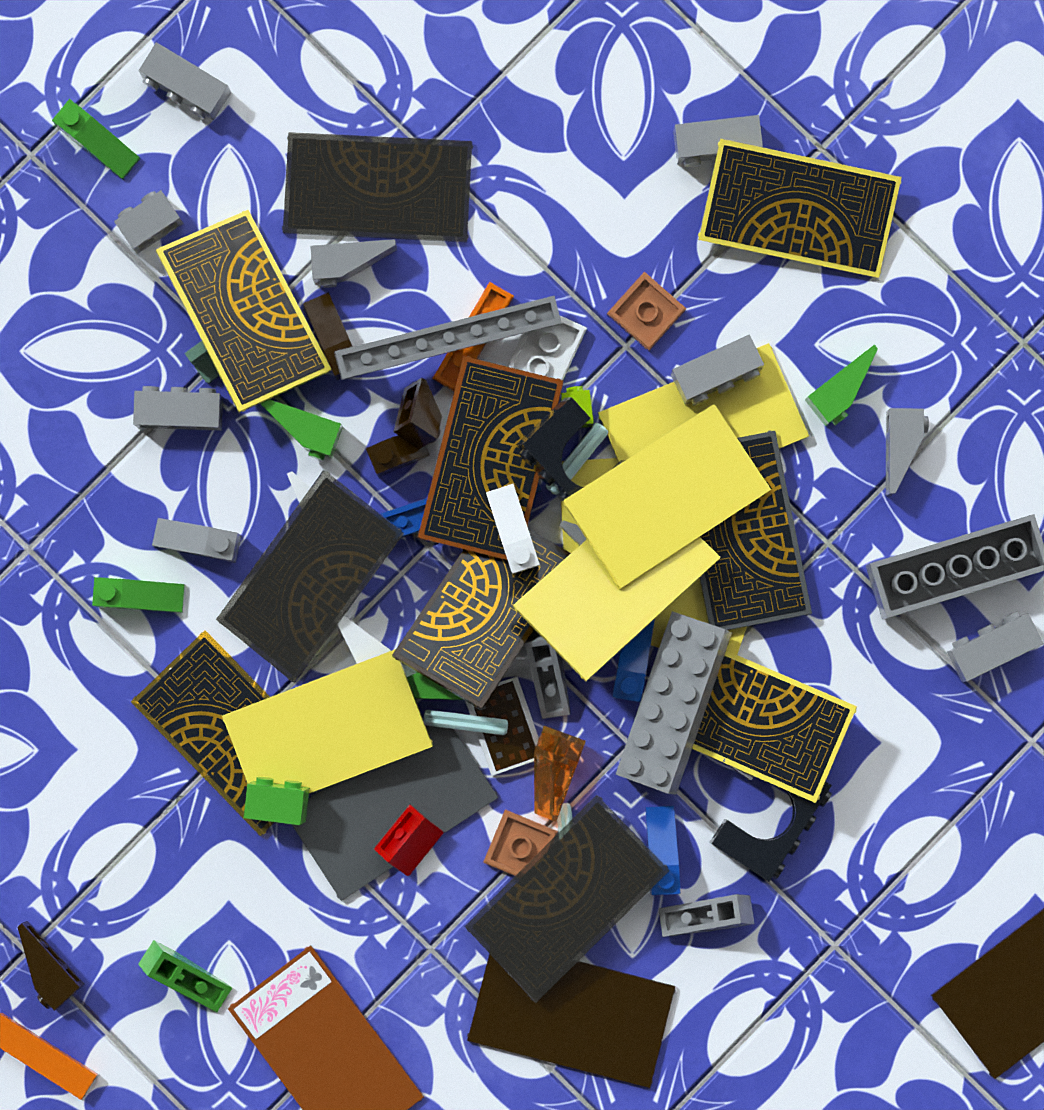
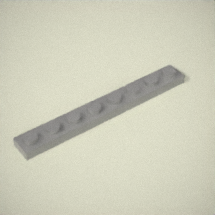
M550 296L338 350L334 354L341 380L558 325L561 324L555 296Z

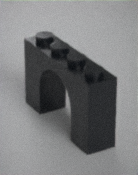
M572 397L564 398L516 444L521 450L519 452L521 458L527 464H534L540 470L538 476L548 486L553 485L559 491L557 496L561 501L583 488L572 482L566 475L562 466V453L568 440L591 419ZM620 460L613 468L626 460Z
M825 782L817 803L783 789L788 794L792 803V818L788 827L778 836L769 839L756 838L729 820L724 819L710 840V843L768 882H770L772 877L777 879L785 867L782 862L786 855H793L801 842L798 840L799 835L803 829L808 831L815 822L816 816L813 815L819 805L824 807L830 799L832 793L829 789L832 785Z

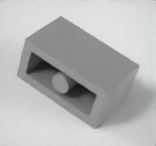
M162 190L157 193L155 191L148 193L141 199V204L135 208L128 207L118 214L119 218L114 221L136 254L184 224Z

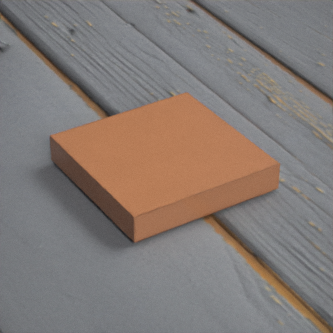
M643 272L608 311L607 315L649 352L686 311V308L646 272Z
M505 809L483 863L522 878L551 849L558 831Z

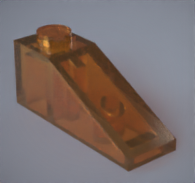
M547 726L543 727L534 751L535 814L557 822L585 745V740Z

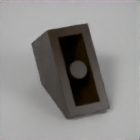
M420 378L404 388L393 431L418 449L429 443H434L441 432L442 415L424 378Z
M398 435L366 448L378 478L430 456L427 446L418 449Z

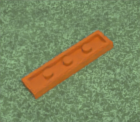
M489 282L469 317L507 308L514 295ZM487 343L447 353L433 376V380L455 391L463 356L478 359Z
M0 1013V1049L82 1100L98 1073L4 1013Z

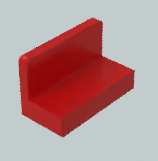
M409 805L374 850L393 867L409 876L444 832L416 808Z

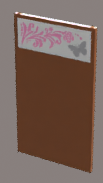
M312 945L305 947L304 951L237 1002L232 1003L228 1008L229 1012L302 1110H408L424 1097Z

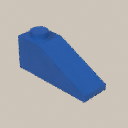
M655 619L620 650L612 697L641 702Z
M674 806L645 807L648 855L663 869L649 883L650 894H681Z

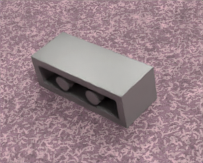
M157 42L138 70L142 78H144L142 82L155 91L158 88L167 92V98L178 105L184 102L191 107L190 111L202 119H205L207 116L214 120L231 94L227 84Z
M759 115L675 124L673 130L677 164L684 163L685 167L698 166L701 164V161L712 160V163L715 164L720 139L763 147Z
M749 334L672 369L671 376L684 404L692 402L693 405H697L709 399L708 394L718 390L719 394L732 389L734 387L733 383L738 380L744 379L747 382L758 377L764 363Z
M143 386L142 391H134L133 425L137 428L222 431L223 396L220 393H216V389L199 388V393L188 392V388L171 387V392L160 391L159 387Z
M1018 611L1002 618L1004 624L994 628L993 624H990L977 631L979 636L971 640L966 636L952 643L953 649L947 651L962 682L976 678L1044 644L1029 613L1020 615Z

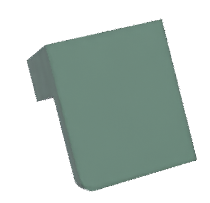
M202 341L184 353L206 383H211L220 376Z

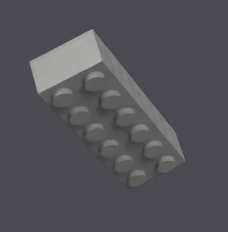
M1035 514L879 560L865 566L883 620L1044 571V543Z
M672 611L616 775L668 794H677L732 632Z

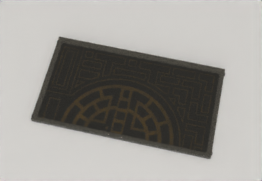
M288 132L282 226L284 234L467 242L469 238L468 216L472 141Z
M323 470L216 620L290 681L295 683L403 536L404 532L340 483L329 472Z
M596 795L464 927L531 997V1000L537 1003L670 870L603 801L602 797Z

